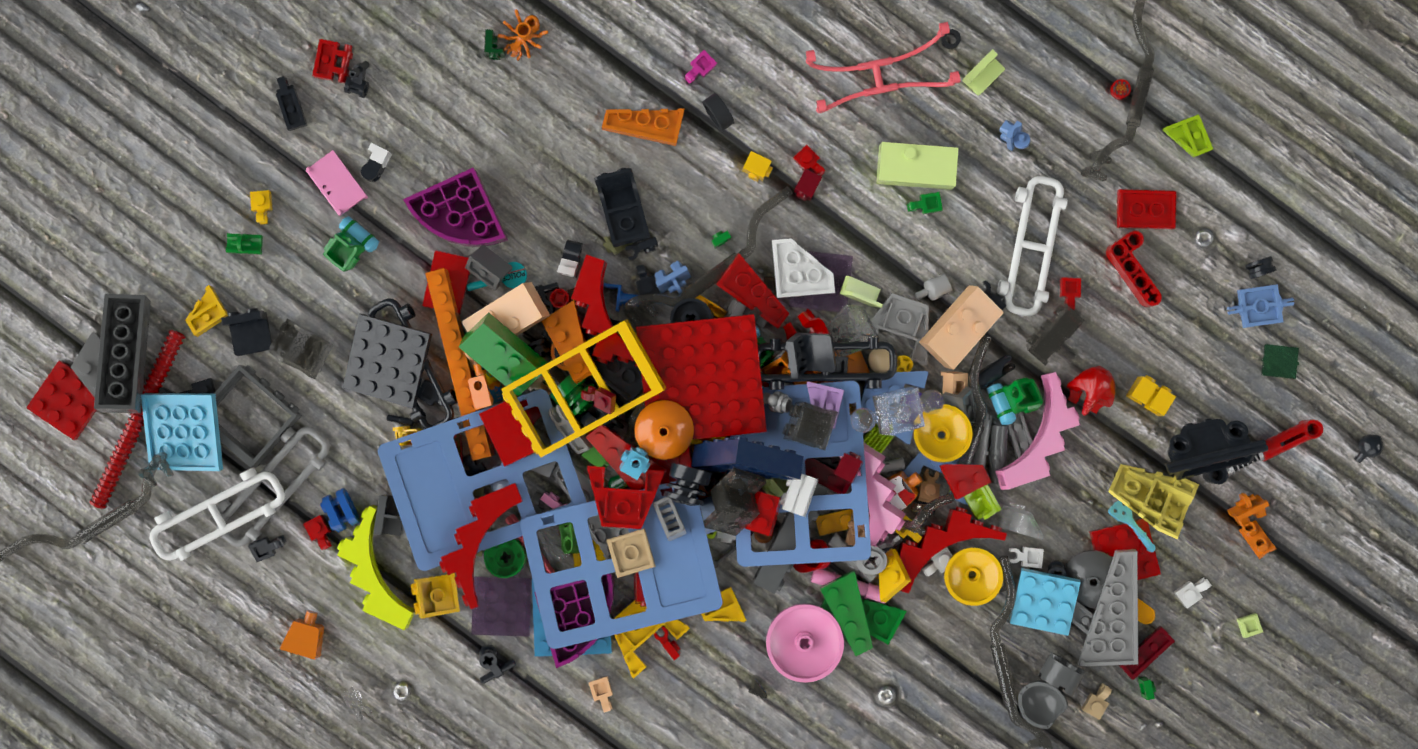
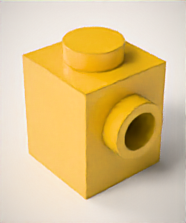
M751 151L742 172L749 174L748 177L754 181H763L765 177L768 178L773 169L770 166L772 161Z

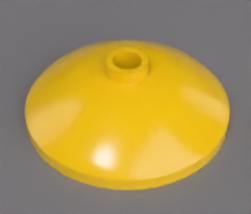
M946 404L934 405L924 410L917 418L913 431L914 441L918 450L926 458L941 463L957 460L964 455L970 447L973 435L972 426L967 416L958 408ZM943 432L945 437L939 438L938 433Z
M976 547L965 548L955 553L949 559L945 567L944 581L949 593L957 601L965 605L978 606L988 603L999 593L1003 583V571L999 561L990 552ZM974 571L975 576L969 577V572Z

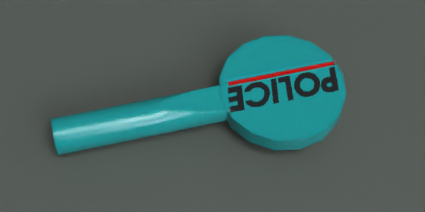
M518 262L508 263L513 268L502 279L503 284L512 289L525 283L527 280L526 268ZM481 280L467 284L469 291L488 286Z

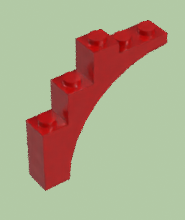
M586 254L571 299L576 301L575 305L586 308L589 305L582 327L587 329L586 333L597 336L598 333L613 327L606 310L603 294L607 262ZM618 332L597 342L592 354L597 357L596 361L608 364V361L614 363L616 356H618L617 360L628 363L629 360L635 362Z
M516 483L470 501L472 504L469 506L473 518L477 517L478 520L456 529L457 533L454 534L458 545L462 544L463 548L442 556V561L439 562L443 573L447 572L448 575L456 573L457 576L454 577L458 588L462 587L465 594L462 595L463 602L470 609L479 606L475 591L474 567L480 543L487 530L497 518L511 507L523 502Z
M957 506L955 510L950 509L944 530H942L943 526L931 523V527L925 525L919 547H917L918 543L906 540V543H900L898 554L911 580L900 591L909 594L913 582L922 567L944 548L959 541L973 538H992L1005 541L1007 533L1002 532V528L991 525L990 528L983 526L984 522L973 519L971 523L972 515L967 514V509Z

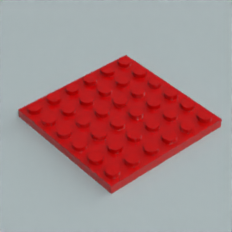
M754 314L636 327L637 337L666 386L664 391L646 400L645 407L660 400L673 401L683 406L693 421L694 434L692 440L767 432ZM642 375L643 393L645 394L651 391ZM665 428L660 429V433L662 435H666L667 430Z

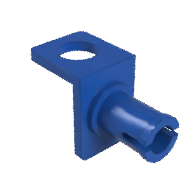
M604 283V288L618 289L616 312H620L622 304L639 307L640 302L634 300H640V294L623 293L622 285Z

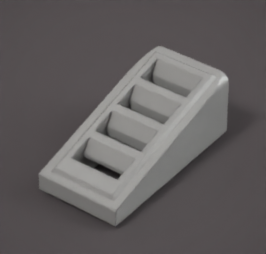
M665 497L653 502L668 541L687 534L673 500ZM667 504L671 505V507H668L664 510H659L660 507H663ZM672 511L674 512V514L670 516H667L665 518L662 517L667 513H670ZM677 519L676 522L666 526L665 523ZM680 526L679 529L674 530V531H672V532L669 533V530H672V529H674V528Z

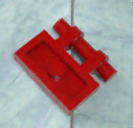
M319 39L312 76L318 79L333 81L334 74H338V82L345 84L346 78L349 77L350 70L348 68L350 60L353 58V46L345 44L344 51L339 50L340 44L338 42ZM337 57L342 58L341 68L336 67Z

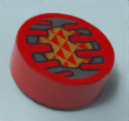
M1124 79L1116 80L1110 87L1111 95L1119 100L1127 97L1131 91L1129 82Z

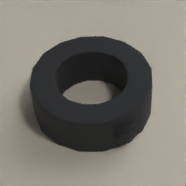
M950 29V33L941 37V44L947 49L956 48L961 41L960 33L954 29ZM954 35L956 42L954 44L948 43L946 36Z

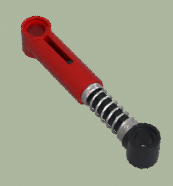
M1302 420L1297 425L1266 439L1265 442L1269 450L1257 453L1251 463L1218 470V477L1216 479L1212 476L1213 472L1202 474L1203 479L1207 483L1223 484L1229 476L1235 474V471H1240L1241 468L1245 469V466L1254 465V462H1265L1308 440L1319 438L1323 433V425L1318 420ZM1309 425L1312 426V432L1310 434L1307 430Z

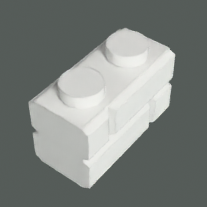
M801 474V480H787L786 485L789 486L787 494L783 493L780 504L783 505L782 509L806 517L818 479Z

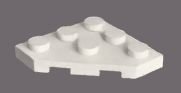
M793 239L772 240L777 298L835 293L834 276L829 269L825 268Z

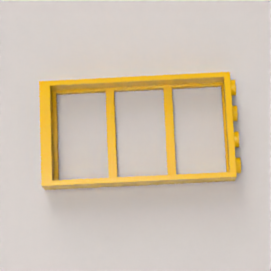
M626 319L512 382L501 390L503 392V399L513 409L512 414L514 418L519 420L523 426L521 427L523 434L529 437L532 442L531 447L533 451L536 452V455L539 454L541 458L666 389V386L630 322ZM618 331L651 391L620 408L616 403L615 411L612 414H607L581 428L548 370L580 352L599 388L602 387L610 391L586 348ZM540 374L543 375L574 430V433L547 448L544 446L513 391L516 387Z

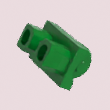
M227 233L226 253L262 255V235Z

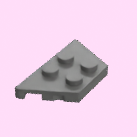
M93 331L71 368L95 397L100 338Z

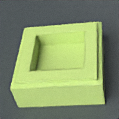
M1256 613L1237 619L1243 638L1263 632Z

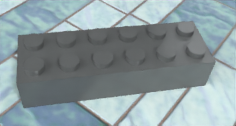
M104 294L94 409L99 412L141 413V394H143L151 305V301L145 295Z
M817 483L813 496L829 495L827 493L828 489ZM819 510L809 512V526L812 520H817L820 514ZM792 512L786 513L767 552L794 550L796 548L795 521ZM794 564L759 566L753 582L775 594L777 590L780 591L785 582L783 577L785 573H790Z

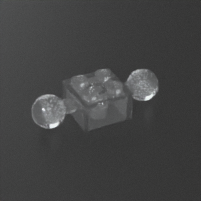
M912 387L874 395L872 397L875 411L864 407L856 409L851 415V425L856 431L866 433L871 431L875 424L878 423L879 433L890 436L925 426L923 412L931 415L937 414L944 406V398L936 390H927L919 397L918 388Z

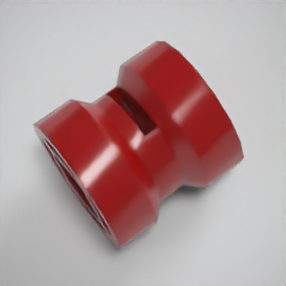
M555 289L550 295L551 304L558 309L571 302L569 294L563 289Z

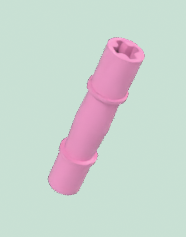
M823 569L815 570L812 573L811 582L823 586L841 577V575ZM857 580L860 595L864 599L881 602L878 585Z

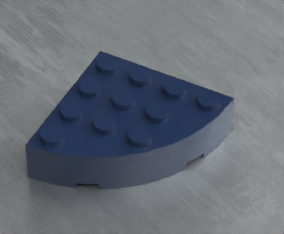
M737 436L736 439H714L713 442L703 441L701 444H695L691 467L710 472H726L727 475L749 478L801 480L804 456L796 454L794 450L786 449L783 451L780 450L779 446L769 445L767 447L764 446V442H749L748 438Z

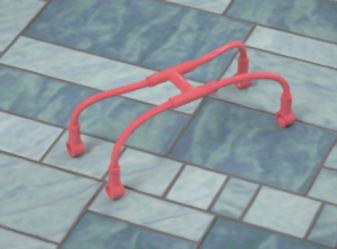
M948 22L939 23L937 35L926 44L909 53L894 58L888 57L859 63L856 66L830 67L813 63L816 61L814 50L806 51V63L812 68L833 72L873 69L876 87L864 89L827 106L825 99L816 101L817 113L826 112L857 97L898 90V88L948 87L955 85V83H960L959 71L950 73L948 82H907L884 85L880 70L881 66L890 65L893 62L914 56L933 45L945 34L950 33Z

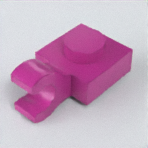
M703 50L690 62L693 68L685 75V80L691 84L699 74L704 78L717 66V62Z

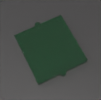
M1264 344L1263 358H1261V376L1296 379L1297 365H1299V348Z

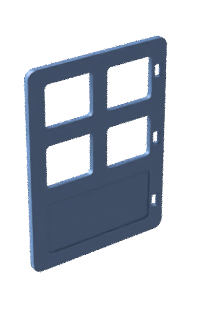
M857 382L816 383L844 390L835 429L815 424L807 384L784 386V390H769V387H763V393L766 392L772 395L776 391H781L792 398L790 411L788 413L772 412L769 409V404H764L767 432L730 436L733 439H736L737 436L746 437L749 442L761 441L767 447L769 445L779 446L780 450L783 451L786 449L796 451V454L804 456L801 473L806 475L805 460L808 458L843 456L844 453L849 454L851 451L861 456L860 460L863 461L861 476H857L854 483H851V493L813 496L806 517L793 513L796 548L794 550L753 552L751 530L735 526L737 562L739 565L749 567L867 560L871 556L860 387ZM856 403L857 415H850L849 404ZM732 475L733 497L737 507L734 509L736 518L744 488H748V477ZM780 505V509H779V512H778V513L789 512V511L783 510V509H782V506H783V505ZM853 510L855 545L853 547L811 548L808 518L810 511ZM858 525H864L865 538L858 537Z
M539 389L517 397L519 402L527 399L528 406L523 407L524 410L532 407L539 408L551 445L564 438L549 416L548 410L553 406L547 391ZM493 405L380 445L378 455L417 567L422 571L440 566L439 562L442 561V556L463 548L462 544H457L454 534L457 533V528L478 520L477 517L473 518L469 506L472 505L470 501L475 500L473 495L475 489L507 479L510 485L516 483L523 502L517 504L521 520L500 529L486 532L478 552L523 536L520 526L521 521L525 517L538 515L534 510L523 478V473L554 461L558 462L571 502L550 511L587 503L566 444L541 458L539 454L536 455L535 453L506 467L502 463L499 467L470 477L467 476L454 441V435L484 425L479 413L496 406ZM469 419L471 426L460 429L457 423ZM411 440L412 446L402 450L399 444ZM554 516L542 518L544 525L555 523Z
M666 484L659 485L653 502L665 498L666 496H662L660 490L670 487L666 486ZM596 501L525 517L521 521L520 526L548 646L552 649H558L718 610L722 606V597L700 505L689 506L674 502L687 534L668 541L652 502L642 529L645 528L656 567L638 572L647 610L616 619L610 617L601 579L602 575L616 572L612 558L603 561L597 560L588 524L589 517L599 515ZM667 504L663 507H660L659 510H664L668 507H671V505ZM672 511L670 513H667L662 517L665 518L667 516H670L674 514V512ZM554 516L555 523L544 525L542 518ZM677 519L665 523L666 526L676 522ZM571 522L574 527L582 564L578 567L547 573L537 531ZM679 526V527H676V528H674V529H672V530H669V533L672 532V531H674V530L679 529L680 526ZM628 528L629 533L641 530ZM585 580L595 623L567 631H560L550 589L555 586Z

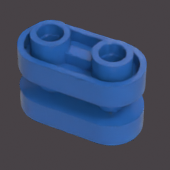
M345 488L336 491L337 498H333L329 494L323 497L322 503H320L323 512L327 513L330 519L329 525L333 531L336 530L338 533L347 528V522L352 526L360 523V516ZM338 505L341 506L345 515L342 516Z

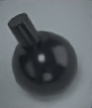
M1374 434L1363 436L1358 442L1360 452L1354 459L1361 463L1366 457L1373 458L1380 455L1384 448L1381 436Z

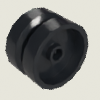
M687 298L674 306L670 314V323L691 321L693 318L695 320H703L715 317L706 303L699 299Z

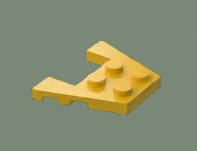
M634 600L613 619L645 612L647 607H640V604H635ZM677 619L615 634L614 636L632 678L634 679L647 667L634 651L664 625L678 640L690 627Z

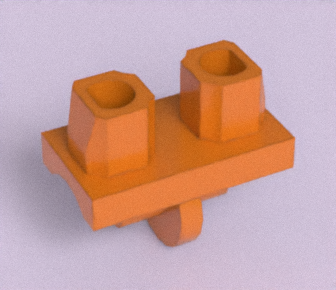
M1245 493L1239 494L1240 501L1235 503L1236 506L1227 510L1228 514L1243 527L1250 522L1249 516L1254 515L1256 518L1266 516V508L1269 506V503L1258 494L1247 496Z
M1256 520L1249 522L1239 529V532L1259 559L1267 553L1276 550V547Z

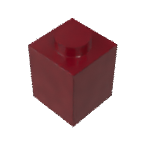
M805 168L794 190L797 193L796 196L804 201L807 199L811 200L822 177Z
M851 451L849 454L844 453L834 475L853 484L863 465V461L860 460L861 456Z

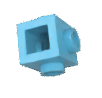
M632 446L629 451L625 450L620 459L622 461L619 466L620 471L638 480L641 473L645 474L650 466L648 462L649 457L646 455L647 452L640 447L635 449Z

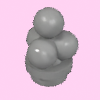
M776 391L772 395L766 392L763 393L764 404H769V409L772 412L788 413L790 411L792 398L781 391Z

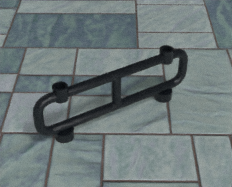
M391 298L378 302L368 311L369 316L375 317L378 311L391 306L395 310L401 324L407 327H411L409 320L416 316L410 304L407 303L401 307L398 301ZM428 358L424 369L446 411V417L436 424H429L426 420V413L417 402L416 408H413L414 412L410 413V418L414 423L419 422L423 429L453 420L454 410L452 405L458 403L453 389H449L446 392L443 390Z
M868 337V342H833L834 350L885 349L889 352V370L884 373L821 372L803 374L797 379L791 378V374H764L761 371L760 356L763 351L786 350V343H782L781 338L770 339V343H763L758 346L761 381L769 382V390H784V382L866 381V389L882 388V380L892 378L897 371V352L895 347L889 342L879 341V337Z

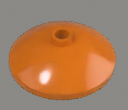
M669 400L656 401L647 405L638 415L634 429L635 438L640 448L645 450L649 456L663 460L672 459L685 452L691 444L694 434L693 421L688 411L680 404ZM665 428L667 434L662 435L660 429Z

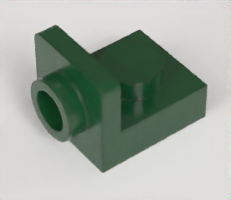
M485 29L484 53L486 57H489L491 60L505 58L506 54L503 49H495L498 48V36H495L493 30Z

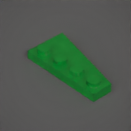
M855 570L821 586L820 590L855 656H858L872 649L873 645Z
M861 598L870 635L889 645L907 611ZM824 599L820 607L832 613L826 599Z

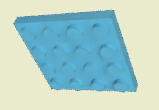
M141 394L149 470H223L216 394Z

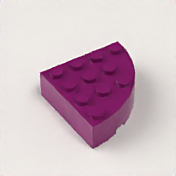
M474 167L403 199L411 214L425 228L448 242L462 246L481 247L482 245L491 246L508 241L479 174Z
M609 573L602 575L601 579L609 614H611L614 600L613 574ZM585 580L555 586L550 589L560 631H567L595 623ZM597 639L558 649L550 648L556 668L577 659Z

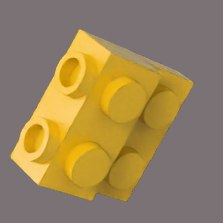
M455 573L414 579V583L411 584L412 595H416L417 603L413 604L415 615L418 614L419 618L422 619L460 612L457 586L454 579Z

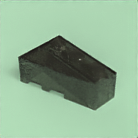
M1067 303L1063 306L1060 304L1053 311L1055 315L1050 320L1046 319L1040 325L1041 330L1037 334H1031L1026 340L1028 342L1026 344L1027 350L1045 366L1049 363L1048 358L1054 352L1057 353L1061 349L1060 346L1085 321Z

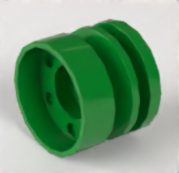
M569 375L557 387L568 403L569 408L574 409L572 413L576 418L584 414L595 403V401L583 400L581 398V391L588 392V387H594L595 385L591 383L584 387L583 384L587 378L576 384L571 375ZM551 393L549 397L558 405L555 396Z
M516 539L488 548L484 552L486 569L498 578H509L517 575L523 570L527 561L526 550L520 541ZM504 552H507L508 555H511V559H508V563H506L505 560L501 559V556H504L505 554Z

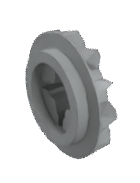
M871 546V557H876L875 563L872 561L868 562V559L856 561L857 567L863 573L869 575L882 572L887 565L885 551L880 549L879 546Z

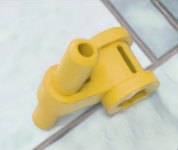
M410 426L393 427L396 439L422 430L421 428L410 429ZM408 440L400 443L399 445H412L411 440Z

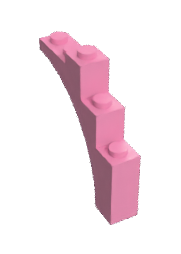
M1056 372L1041 376L1044 387V412L1038 433L1031 445L1018 459L1008 466L995 471L1001 490L1011 489L1050 476V466L1045 457L1065 451V442L1060 435V431L1080 425L1079 414L1075 407L1067 408L1066 406L1067 399L1062 393L1061 380Z
M864 443L867 497L870 513L871 546L876 547L879 541L883 542L889 533L893 534L896 529L898 531L901 530L906 522L903 520L906 513L890 504L895 495L893 490L896 485L879 475L886 465L883 463L886 457Z

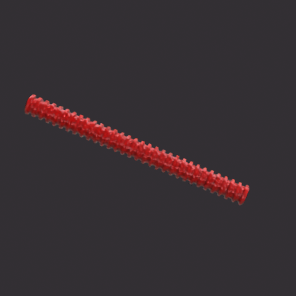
M175 330L168 331L170 334L166 336L167 340L163 342L165 344L164 347L161 346L162 351L158 353L159 357L155 359L157 362L153 364L154 368L150 370L152 373L148 374L149 379L145 381L146 385L143 386V394L159 393V389L163 387L161 384L165 383L164 378L168 376L167 372H170L169 367L173 365L172 361H175L174 356L178 355L177 350H180L179 346L183 344L182 339L186 338L184 334ZM141 409V413H130L131 417L127 419L129 422L125 424L126 428L122 430L124 433L120 434L121 439H118V445H115L116 450H113V456H110L111 461L107 462L106 471L102 473L103 477L99 479L98 488L94 490L95 494H92L93 499L89 501L92 506L100 509L107 507L106 503L110 501L108 498L112 497L111 492L115 490L113 487L117 486L116 481H119V476L122 475L121 470L125 469L126 460L130 458L129 454H132L131 449L135 447L134 443H137L136 438L140 436L139 432L143 430L141 428L144 426L143 409Z

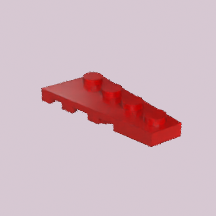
M739 253L716 283L718 287L778 329L790 314Z
M603 424L586 435L588 441L631 490L645 489L646 473H641L638 480L620 471L619 468L622 463L620 459L624 451H629L631 446L635 449L636 447L624 441L619 435ZM649 457L648 462L650 466L648 470L664 471V473L667 471L666 468L662 465L660 466Z

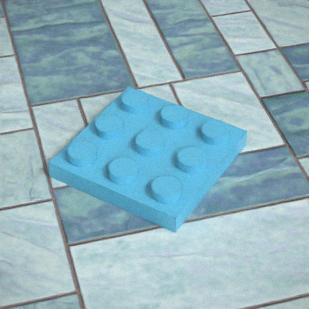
M1021 568L1010 624L1068 636L1081 583L1080 579Z

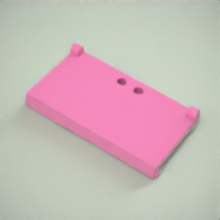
M334 150L312 166L306 168L308 175L339 216L363 199L368 198Z

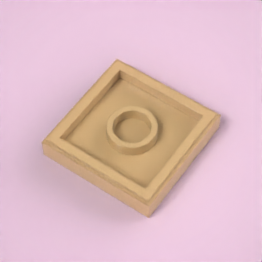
M645 528L607 539L617 578L656 567Z

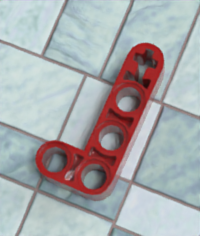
M1132 231L1109 245L1106 249V256L1143 307H1153L1161 302L1162 295L1132 253L1144 242L1141 232ZM1130 236L1136 239L1135 245L1130 243ZM1114 247L1120 249L1119 256L1114 254ZM1126 262L1131 265L1130 272L1125 269ZM1137 278L1142 280L1141 287L1136 285ZM1149 295H1152L1153 298H1151V301L1149 302Z

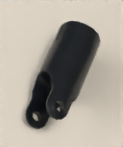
M1005 355L973 374L972 379L977 387L982 390L1014 370L1015 364L1013 363L1004 366L1012 360V356Z

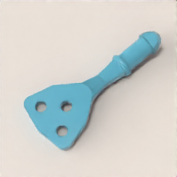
M1119 500L1114 502L1108 509V513L1117 521L1129 525L1138 536V539L1142 541L1146 550L1154 552L1155 545L1148 538L1147 533L1134 521L1132 510L1126 505L1123 506Z

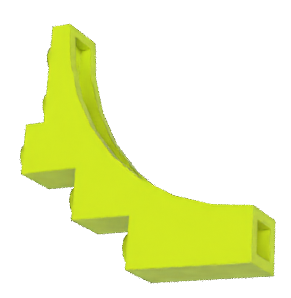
M371 505L364 509L361 515L363 520L360 525L356 526L353 532L355 537L349 536L345 540L342 539L337 548L339 550L337 556L358 565L351 571L350 577L352 579L350 583L370 592L362 602L364 605L362 611L402 630H406L415 612L412 607L402 602L390 590L377 567L374 555L373 533L378 507Z

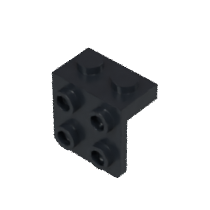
M258 308L246 310L247 313L244 314L231 312L227 314L228 317L221 318L222 325L228 326L230 329L233 351L236 356L269 351L273 348L267 312L259 311Z
M795 333L786 341L785 349L788 353V369L791 372V378L799 379L806 371L834 372L836 370L832 335Z

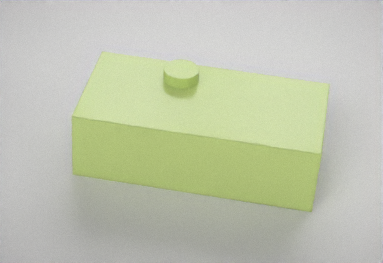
M881 142L878 153L876 184L952 190L956 186L959 148Z

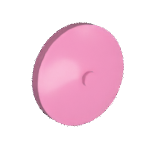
M796 604L784 609L773 619L766 636V648L771 663L780 674L796 682H814L826 677L836 668L843 654L844 638L838 622L827 610L813 604Z

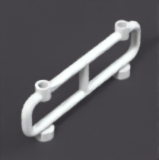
M1045 176L1033 177L1028 182L1026 188L1018 187L1016 191L1015 201L1023 203L1008 281L1000 280L997 286V293L1005 296L1004 303L1007 305L1006 308L1014 314L1022 316L1036 315L1041 309L1042 302L1047 303L1049 298V292L1045 291L1051 256L1061 209H1066L1068 202L1066 198H1063L1064 188L1062 184L1054 178ZM1039 183L1053 186L1056 189L1046 245L1024 240L1034 187ZM1022 248L1044 252L1038 287L1034 295L1035 302L1034 306L1030 309L1017 307L1012 303Z
M252 467L240 474L242 482L174 517L171 516L169 510L154 518L157 525L150 532L149 539L154 550L164 560L171 561L179 558L182 561L190 557V552L263 514L265 517L276 513L275 508L280 506L285 499V492L278 478L270 472L257 473L255 468ZM267 479L271 482L277 493L275 500L226 524L215 505L216 503L261 480ZM208 508L219 529L174 552L168 553L163 549L158 540L160 532Z

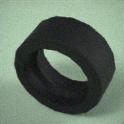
M716 93L702 101L707 114L720 131H724L735 123L729 109Z

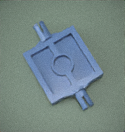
M1278 284L1237 290L1238 306L1227 307V310H1234L1227 313L1228 315L1239 313L1243 328L1282 323L1283 307L1294 306V302H1290L1294 301V299H1282L1279 294Z

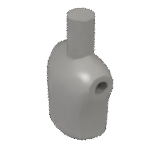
M942 274L925 281V289L916 292L915 296L917 300L928 296L930 300L934 301L951 293L952 288L946 275Z

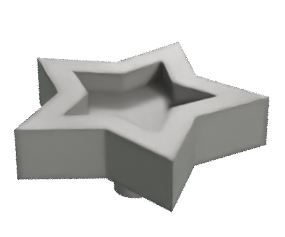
M889 533L883 542L880 541V549L893 547L900 540L899 535Z

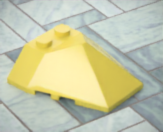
M1120 464L1108 492L1155 529L1178 539L1184 524L1183 520L1199 484L1186 478L1177 480L1175 475L1174 477L1164 476L1162 472L1156 471L1154 474L1145 472V469Z

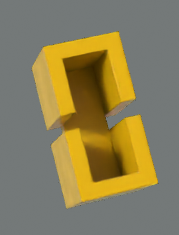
M1150 376L1137 377L1126 396L1139 405L1143 403L1144 408L1155 415L1165 416L1176 398L1175 395L1171 394L1172 390L1163 385L1159 387L1155 384L1156 380Z

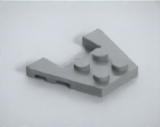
M891 293L883 303L882 308L876 312L859 337L862 342H868V337H876L878 330L882 329L915 340L916 343L910 358L912 361L927 365L928 351L919 341L928 332L929 305Z

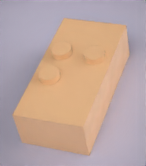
M532 282L522 283L462 321V324L466 331L469 332L489 312L518 336L549 317L550 314Z
M969 285L919 343L945 368L954 370L1004 312L978 286Z

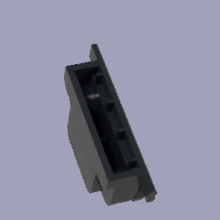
M1209 418L1201 423H1188L1184 425L1180 434L1174 435L1170 439L1167 453L1171 462L1165 463L1169 475L1175 474L1176 479L1181 480L1251 463L1257 453L1265 452L1269 449L1264 439L1255 442L1250 441L1248 427L1243 422L1231 421L1226 425L1222 419L1212 420Z

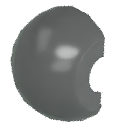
M1044 680L1028 683L1021 689L1018 695V706L1022 717L1037 728L1049 729L1059 715L1068 708L1065 693L1060 688L1057 689Z

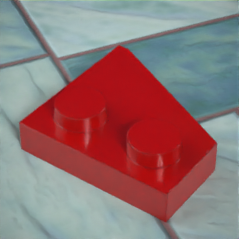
M939 465L954 498L957 500L991 483L983 465Z

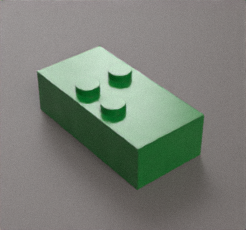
M489 312L464 335L459 345L461 350L505 386L547 364L546 360ZM542 374L513 389L514 393L520 396Z

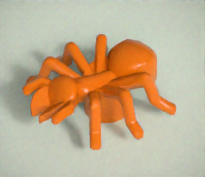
M515 9V15L519 23L516 29L507 21H503V24L518 36L509 37L504 34H498V37L508 41L516 40L514 43L507 44L503 50H507V54L512 52L511 57H516L519 53L517 61H519L522 57L521 45H524L527 57L531 58L526 41L535 48L541 49L542 46L536 44L531 39L541 38L543 35L548 34V31L545 30L535 34L540 29L538 18L534 15H529L522 22L518 10Z

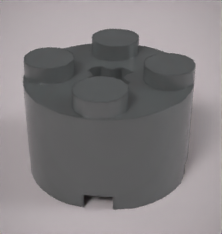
M1051 652L1038 676L1057 689H1064L1065 693L1073 696L1084 677L1085 670L1070 664V661Z

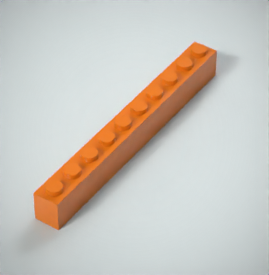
M443 268L427 272L425 274L460 414L464 416L483 408L477 410L474 408L468 379L475 375L464 351L459 348L464 337L460 315L448 270ZM469 419L463 421L464 428L471 426ZM484 425L465 431L472 461L494 455L491 439Z

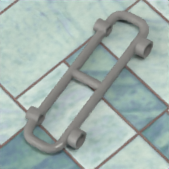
M291 427L288 428L280 437L285 445L261 471L271 472L306 434L313 436L322 445L320 453L311 460L310 464L284 491L285 499L280 506L275 508L276 512L316 468L320 470L327 463L324 459L329 453V442L313 427H303L297 432ZM264 479L246 488L233 503H230L227 499L223 500L217 508L224 521L226 522L261 482L277 495L271 482ZM274 514L268 517L263 515L241 539H236L229 532L221 537L233 546H245L251 540L254 542L262 535L260 532L261 528Z

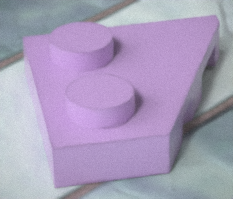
M807 381L815 424L835 429L844 390Z

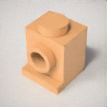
M958 371L941 372V376H943L942 395L945 392L958 395L965 387H968V373Z

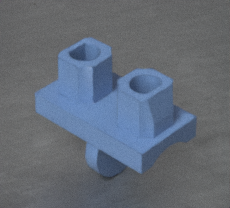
M1005 120L1000 127V132L1002 133L1000 137L1007 142V149L1013 151L1014 146L1019 149L1027 148L1030 144V136L1023 132L1022 123L1016 121L1015 124H1012Z
M676 261L670 265L673 272L669 275H666L664 270L655 273V283L661 294L667 290L670 293L677 290L679 295L682 294L681 287L687 285L685 280L691 278L686 265L683 266L679 261Z

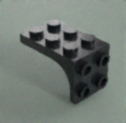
M620 168L615 172L602 173L595 177L594 180L602 203L613 248L651 238L632 168Z

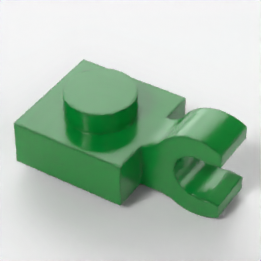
M940 192L922 194L919 196L920 201L907 204L908 212L922 209L923 215L943 211Z

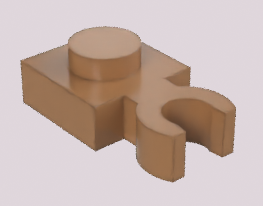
M926 469L923 474L925 481L922 480L920 483L918 501L937 505L939 502L940 484L935 482L939 478V472L936 471L934 477H930L928 474L929 469Z

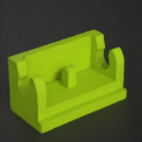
M988 484L964 496L976 520L981 518L988 519L996 512L1002 510Z

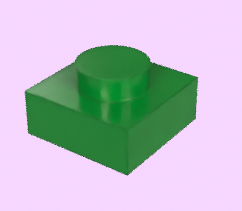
M721 230L713 235L714 239L711 240V244L716 249L731 240L728 230L724 233Z
M1146 676L1138 677L1141 697L1146 700L1155 699L1154 693L1156 688L1154 682Z

